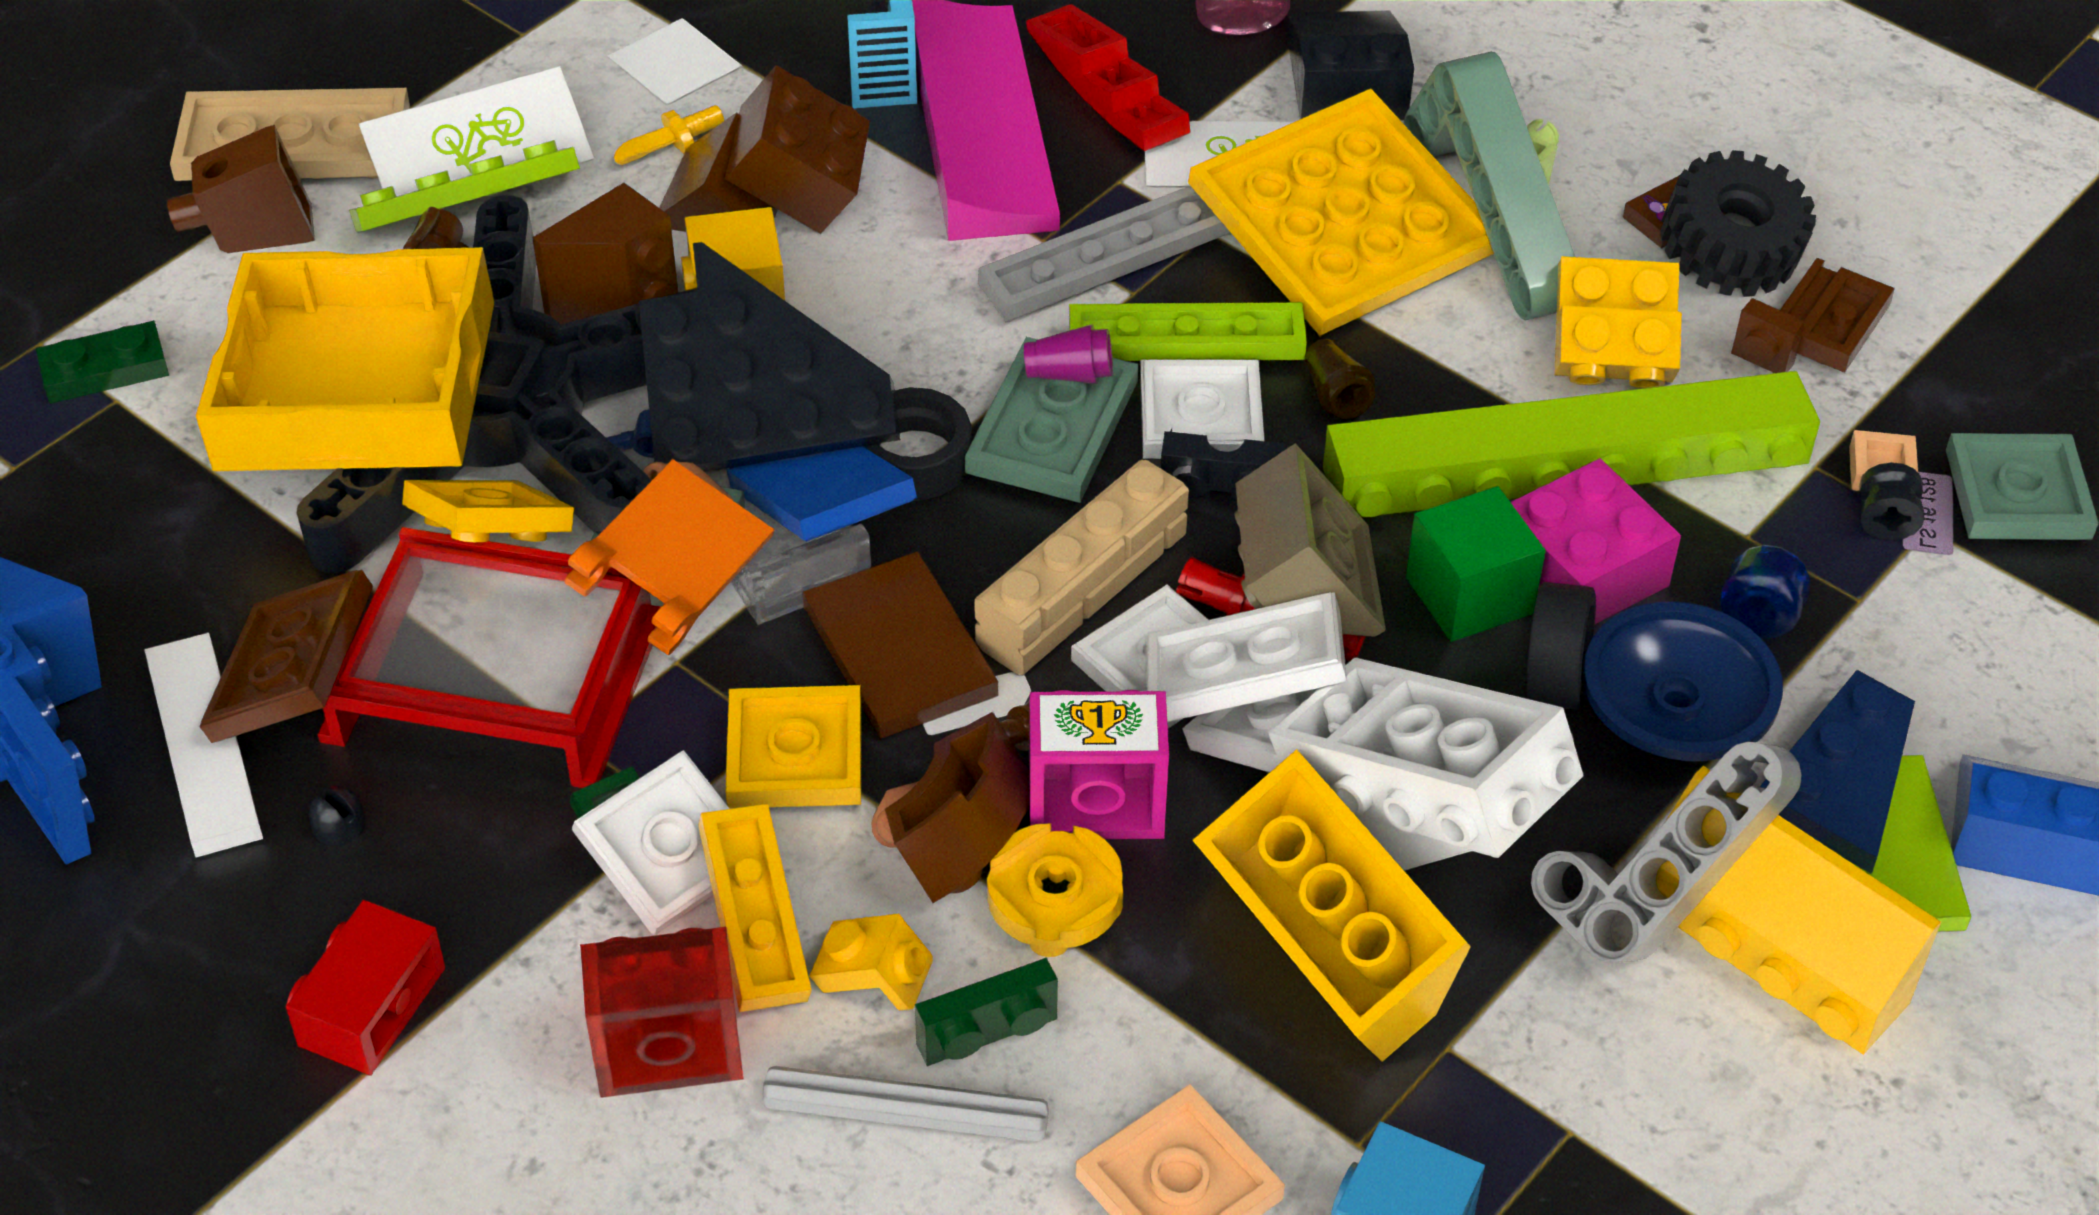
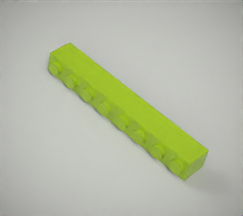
M1789 371L1327 425L1323 470L1330 483L1361 517H1376L1386 514L1426 510L1496 486L1500 487L1508 500L1518 499L1599 458L1628 485L1661 481L1668 482L1678 479L1809 464L1820 419L1798 372Z

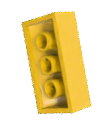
M1296 749L1196 836L1193 841L1353 1034L1383 1062L1436 1016L1471 946Z
M1702 766L1695 773L1668 818L1711 770ZM1726 793L1727 796L1736 800L1741 796V793ZM1712 809L1708 812L1702 821L1701 830L1703 837L1711 846L1721 842L1726 832L1725 818L1717 809ZM1778 815L1681 922L1678 928L1700 942L1711 955L1726 960L1757 981L1769 995L1786 1001L1815 1021L1827 1035L1844 1041L1864 1055L1911 1003L1941 921ZM1668 860L1660 866L1656 875L1657 888L1667 898L1675 893L1680 879L1678 870Z

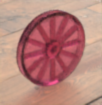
M1196 0L1195 2L1196 14L1200 23L1214 32L1227 35H1247L1267 30L1281 22L1290 10V0Z

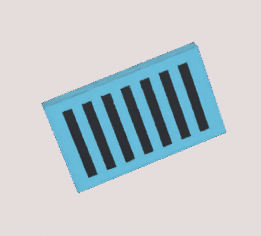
M888 0V12L847 15L852 107L866 108L917 104L915 17L912 0Z

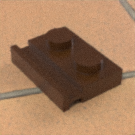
M1816 258L1780 310L1805 321L1797 354L1845 373L1889 308L1895 288L1843 267L1838 272L1823 267L1825 260Z

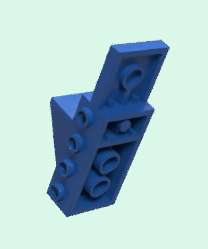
M0 557V782L8 780L61 859L67 865L91 854L87 825L95 821L91 805L79 785V780L87 776L84 761L76 745L70 739L61 742L57 737L56 729L60 728V721L55 706L102 688L88 598L79 586Z

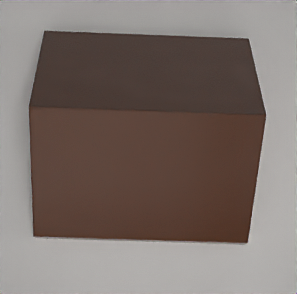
M737 112L686 149L659 207L670 215L672 230L686 232L685 217L772 207L773 217L775 218L778 209L725 179L739 117Z

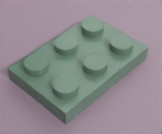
M1026 336L965 455V473L1080 503L1138 382V364L1113 358V376L1099 378L1098 384L1040 379L1039 377L1027 378L1024 363V343L1033 342L1037 339Z

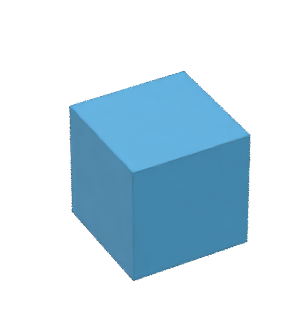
M1380 1121L1360 1162H1353L1348 1168L1337 1192L1331 1215H1475L1485 1165Z

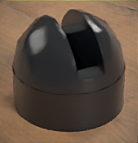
M342 786L327 787L310 801L308 819L312 833L319 842L329 846H341L354 841L363 832L366 824L363 807L352 790ZM335 809H342L348 815L343 819Z

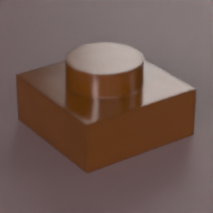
M1751 298L1741 310L1731 354L1773 373L1788 372L1795 363L1805 321Z

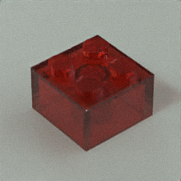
M726 927L710 929L686 928L670 934L637 938L619 936L607 939L604 942L580 944L585 1018L600 1098L744 1079Z

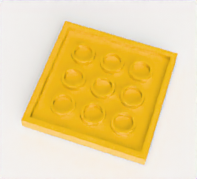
M1368 89L1190 168L1188 184L1290 302H1303L1304 318L1319 336L1494 254L1475 201L1372 89Z

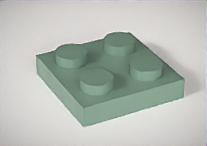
M1951 433L1946 447V454L1969 539H2093L2099 522L2072 434Z

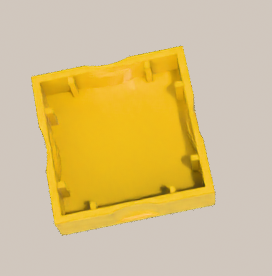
M483 247L397 249L370 254H345L330 251L243 253L227 306L228 324L226 333L218 350L212 357L196 412V419L212 470L257 471L462 466L494 308V299Z

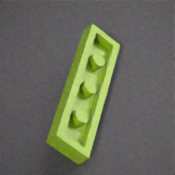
M555 140L524 148L525 160L504 165L502 155L471 163L469 167L472 175L452 181L448 171L415 179L418 190L396 196L393 186L362 194L360 198L363 206L349 210L355 231H365L421 215L429 207L442 209L580 169L575 149L570 147L558 150Z
M1303 302L1069 304V331L1093 324L1095 330L1108 329L1113 358L1123 361L1305 360L1307 341Z

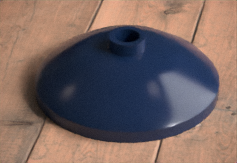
M1648 603L1615 615L1604 623L1591 639L1583 664L1585 693L1591 707L1600 720L1612 732L1631 745L1654 755L1676 760L1708 761L1721 759L1737 744L1758 742L1775 722L1783 696L1782 674L1775 656L1765 642L1753 630L1735 618L1718 610L1692 603Z

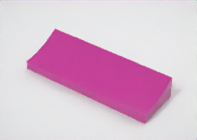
M912 0L915 17L916 74L948 241L1060 231V211L1013 5L982 6L946 0Z

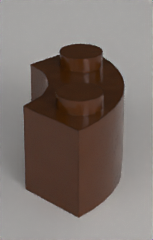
M992 711L935 742L934 757L925 775L906 795L885 808L894 844L932 903L950 893H961L974 886L982 875V868L998 854L1011 838L1030 807V772Z

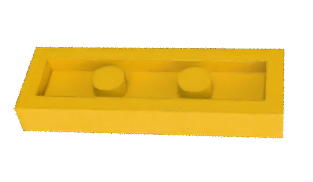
M762 804L701 813L698 828L739 1012L808 1002L812 989L769 805Z

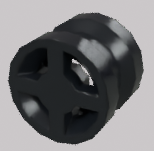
M1893 462L1878 464L1868 469L1862 475L1859 483V494L1863 502L1860 509L1862 528L1869 535L1881 540H1900L1914 535L1924 522V508L1921 501L1923 494L1921 475L1908 465Z

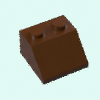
M626 183L620 184L532 237L544 314L552 317L560 324L638 304L640 300L678 293L670 215Z

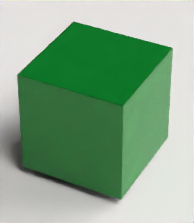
M1496 486L1414 514L1406 578L1450 642L1532 615L1534 613L1546 550L1500 487Z

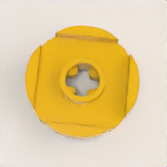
M1051 823L1025 827L1013 833L1004 847L990 861V872L987 877L989 910L996 923L1007 934L1022 943L1029 944L1031 949L1038 955L1045 957L1059 956L1068 948L1077 947L1098 938L1111 927L1120 915L1123 908L1121 861L1113 847L1105 839L1089 829L1073 825V833L1051 831ZM1049 878L1054 883H1060L1066 879L1070 883L1067 886V891L1053 894L1043 891L1042 880Z

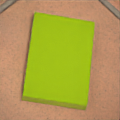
M1904 755L1901 758L1878 857L1872 874L1867 871L1865 872L1941 921L1938 932L1966 931L1972 916L1924 756Z

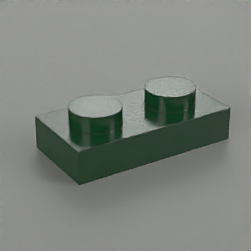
M155 320L123 326L115 330L76 339L63 340L36 348L44 388L50 404L169 376Z
M1047 957L915 1004L916 1045L926 1066L946 1059L958 1060L974 1054L982 1046L1012 1035L1025 1036L1041 1029L1046 1023L1056 1020L1058 978Z

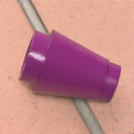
M1093 324L1037 339L1033 342H1025L1024 363L1027 378L1039 377L1040 379L1098 384L1099 378L1112 377L1113 355L1109 330H1095Z

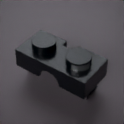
M1171 429L1170 432L1164 431L1161 469L1184 483L1189 489L1188 498H1210V491L1231 493V500L1237 501L1235 483L1286 450L1287 443H1283V440L1281 443L1244 439L1243 444L1238 449L1223 452L1216 450L1209 444L1207 435L1172 432Z

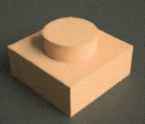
M1854 430L1849 446L1851 490L1859 491L1862 475L1868 469L1878 464L1902 463L1914 468L1918 472L1916 436Z

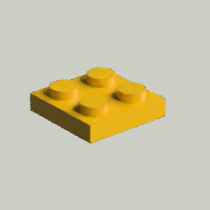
M404 480L402 505L424 516L425 524L449 529L451 531V538L456 540L487 542L490 539V533H509V537L516 540L540 542L547 540L548 532H572L574 507L519 480Z
M860 685L729 689L725 790L727 806L729 808H740L768 804L769 807L861 805Z

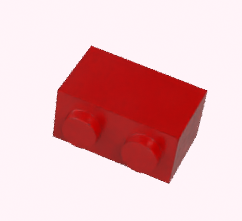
M362 900L349 920L341 922L333 930L325 953L309 975L301 976L290 991L285 1007L298 1047L371 1076L445 970L436 927Z

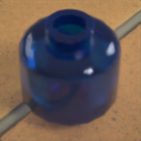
M1761 545L1749 548L1735 559L1722 586L1720 605L1723 613L1746 625L1761 639H1771L1784 635L1796 626L1810 595V577L1805 564L1794 553L1778 546Z

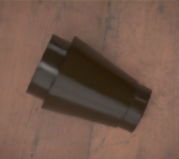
M1318 340L1308 348L1305 354V361L1322 408L1327 413L1343 419L1355 418L1367 411L1375 397V381L1372 373L1332 340Z

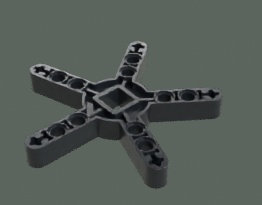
M501 195L490 198L482 203L476 214L473 248L483 247L494 299V308L479 382L508 386V388L502 389L478 385L462 466L337 468L306 495L298 504L296 514L311 564L319 571L338 573L351 569L360 563L415 512L402 505L404 480H450L464 466L497 467L520 462L560 501L574 507V514L598 535L651 482L645 472L581 415L584 402L647 385L639 303L565 324H560L552 317L533 310L536 258L532 239L534 235L528 205L522 198L513 195ZM693 288V289H690V290L678 292V293L671 294V295L682 294V293H688V292H694V291H698V289H697V288Z

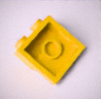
M1561 256L1558 263L1554 376H1570V382L1579 385H1598L1604 383L1606 379L1629 380V385L1636 388L1664 386L1665 382H1673L1680 370L1682 312H1678L1679 263Z

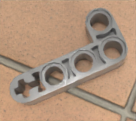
M1756 742L1737 744L1719 760L1619 874L1603 859L1593 853L1577 851L1548 853L1538 861L1532 872L1531 886L1535 898L1568 933L1597 959L1612 963L1646 959L1664 943L1794 798L1801 783L1802 774L1799 763L1791 752L1781 746ZM1755 762L1768 764L1763 772L1765 778L1770 781L1767 788L1752 787L1758 778L1755 771L1751 769ZM1726 793H1741V796L1736 800L1727 796ZM1712 809L1719 810L1726 822L1725 835L1721 842L1715 846L1707 843L1701 830L1704 817ZM1667 860L1674 864L1680 878L1677 890L1669 898L1661 894L1656 883L1657 871ZM1572 864L1581 872L1583 879L1582 891L1574 900L1567 897L1562 886L1563 874ZM1620 912L1628 916L1633 927L1632 939L1624 949L1617 946L1611 934L1612 921Z

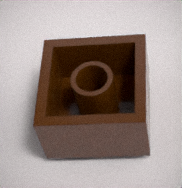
M776 65L740 107L725 179L821 234L858 194L870 120L861 116L854 108L843 105L814 88L807 80L794 76Z

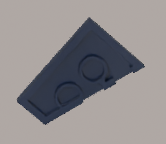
M1856 670L1789 751L1799 763L1802 774L1801 783L1794 798L1778 815L1846 860L1871 874L1878 857L1915 701ZM1766 779L1760 787L1767 788L1770 781Z

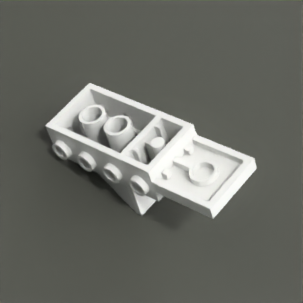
M1353 658L1345 665L1347 682L1201 714L1182 728L1190 750L1266 772H1271L1297 749L1403 870L1470 851L1499 858L1584 776L1563 707L1359 658Z

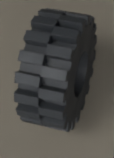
M1732 150L1728 159H1724L1721 151L1709 153L1706 162L1700 157L1691 162L1688 171L1684 169L1680 174L1661 220L1663 225L1660 236L1661 241H1668L1664 251L1669 260L1680 257L1679 271L1684 276L1694 271L1699 275L1696 284L1706 289L1710 281L1719 284L1720 294L1731 296L1735 287L1741 288L1743 297L1755 296L1759 286H1761L1765 293L1776 290L1779 281L1785 284L1791 278L1816 225V215L1811 214L1815 206L1811 196L1801 197L1805 185L1799 178L1789 182L1786 179L1789 172L1787 168L1778 164L1773 170L1765 166L1768 158L1758 154L1755 155L1753 161L1744 160V151ZM1728 212L1744 216L1755 226L1750 227L1737 224L1728 219L1723 213Z

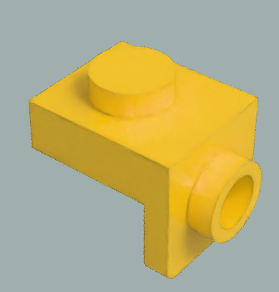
M899 913L838 920L832 922L809 977L823 993L880 988L899 1011L912 1010L933 962V956Z

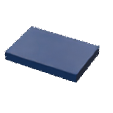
M863 446L726 469L731 489L744 491V497L747 501L806 542L909 503L917 498L913 477Z

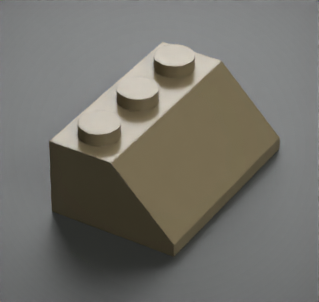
M1296 443L1235 483L1238 510L1235 511L1234 515L1241 534V544L1238 546V552L1243 561L1245 579L1242 580L1241 585L1247 599L1255 609L1335 592L1340 609L1342 634L1376 637L1386 630L1369 526Z

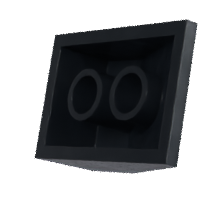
M1390 10L1285 13V27L1300 119L1368 89H1372L1400 120H1404L1410 108L1414 64L1408 34Z

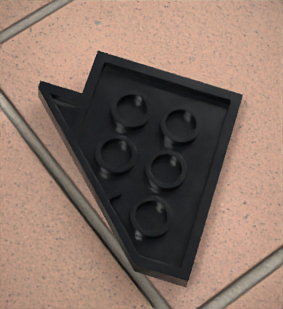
M693 243L698 291L639 301L654 462L667 464L674 459L676 462L693 463L704 472L901 440L894 382L890 374L704 243Z

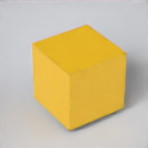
M772 207L685 217L689 256L681 257L685 291L697 288L693 243L702 242L785 300L783 264Z

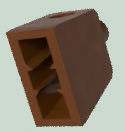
M275 125L265 127L197 156L191 162L193 193L167 200L169 216L177 232L208 225L219 249L226 253L315 241L312 203Z

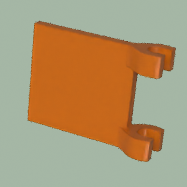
M672 459L595 539L584 542L575 550L568 560V565L574 568V570L566 576L565 584L584 597H587L598 586L610 567L622 573L665 603L652 618V624L657 626V628L648 636V642L665 654L670 655L683 641L702 612L773 537L775 529Z

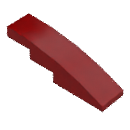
M1072 4L1026 21L1027 31L1055 68L1078 94L1114 129L1142 150H1149L1191 133L1189 113L1159 95L1157 75L1129 58L1126 37Z

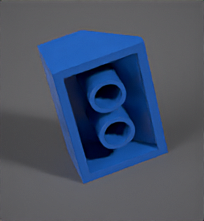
M1963 754L1959 764L1951 842L1956 865L2099 896V782Z

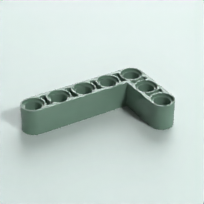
M1490 51L1439 63L1407 111L1404 125L1433 157L1457 152L1510 299L1519 317L1526 321L1557 313L1558 263L1561 256L1575 257L1503 62L1496 52Z

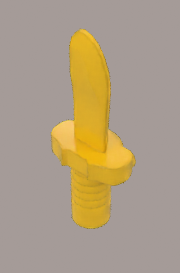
M714 105L683 118H680V115L674 110L665 112L661 115L663 128L626 141L616 150L614 160L617 164L624 165L671 144L680 149L684 154L686 149L694 143L693 137L708 132L724 122L722 111L717 105Z

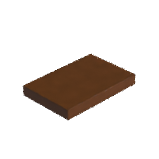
M918 552L802 592L803 607L849 685H860L861 707L880 739L998 696L997 678Z
M362 569L354 570L253 605L199 726L211 743L325 707L373 588L372 583Z

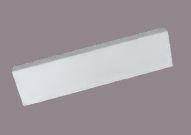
M205 633L144 649L195 857L263 839L237 736L211 743L199 727L221 678L210 634Z

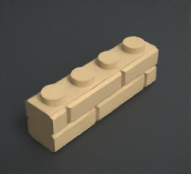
M1139 460L975 598V619L978 621L975 624V644L981 651L1017 675L1027 673L1081 626L1083 619L1090 618L1163 554L1164 549L1172 547L1186 534L1187 514L1184 511L1188 509L1189 489L1182 481L1148 460Z

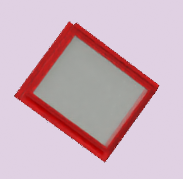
M402 527L399 532L400 541L345 655L326 705L323 708L325 720L318 733L320 743L345 747L359 715L365 714L565 749L571 786L584 788L600 781L653 644L648 642V636L657 628V626L652 624V618L661 606L651 605L650 593L613 567L608 569L598 586L587 597H584L565 584L566 576L574 570V568L568 565V560L572 554L492 541L465 542L453 539L449 534Z

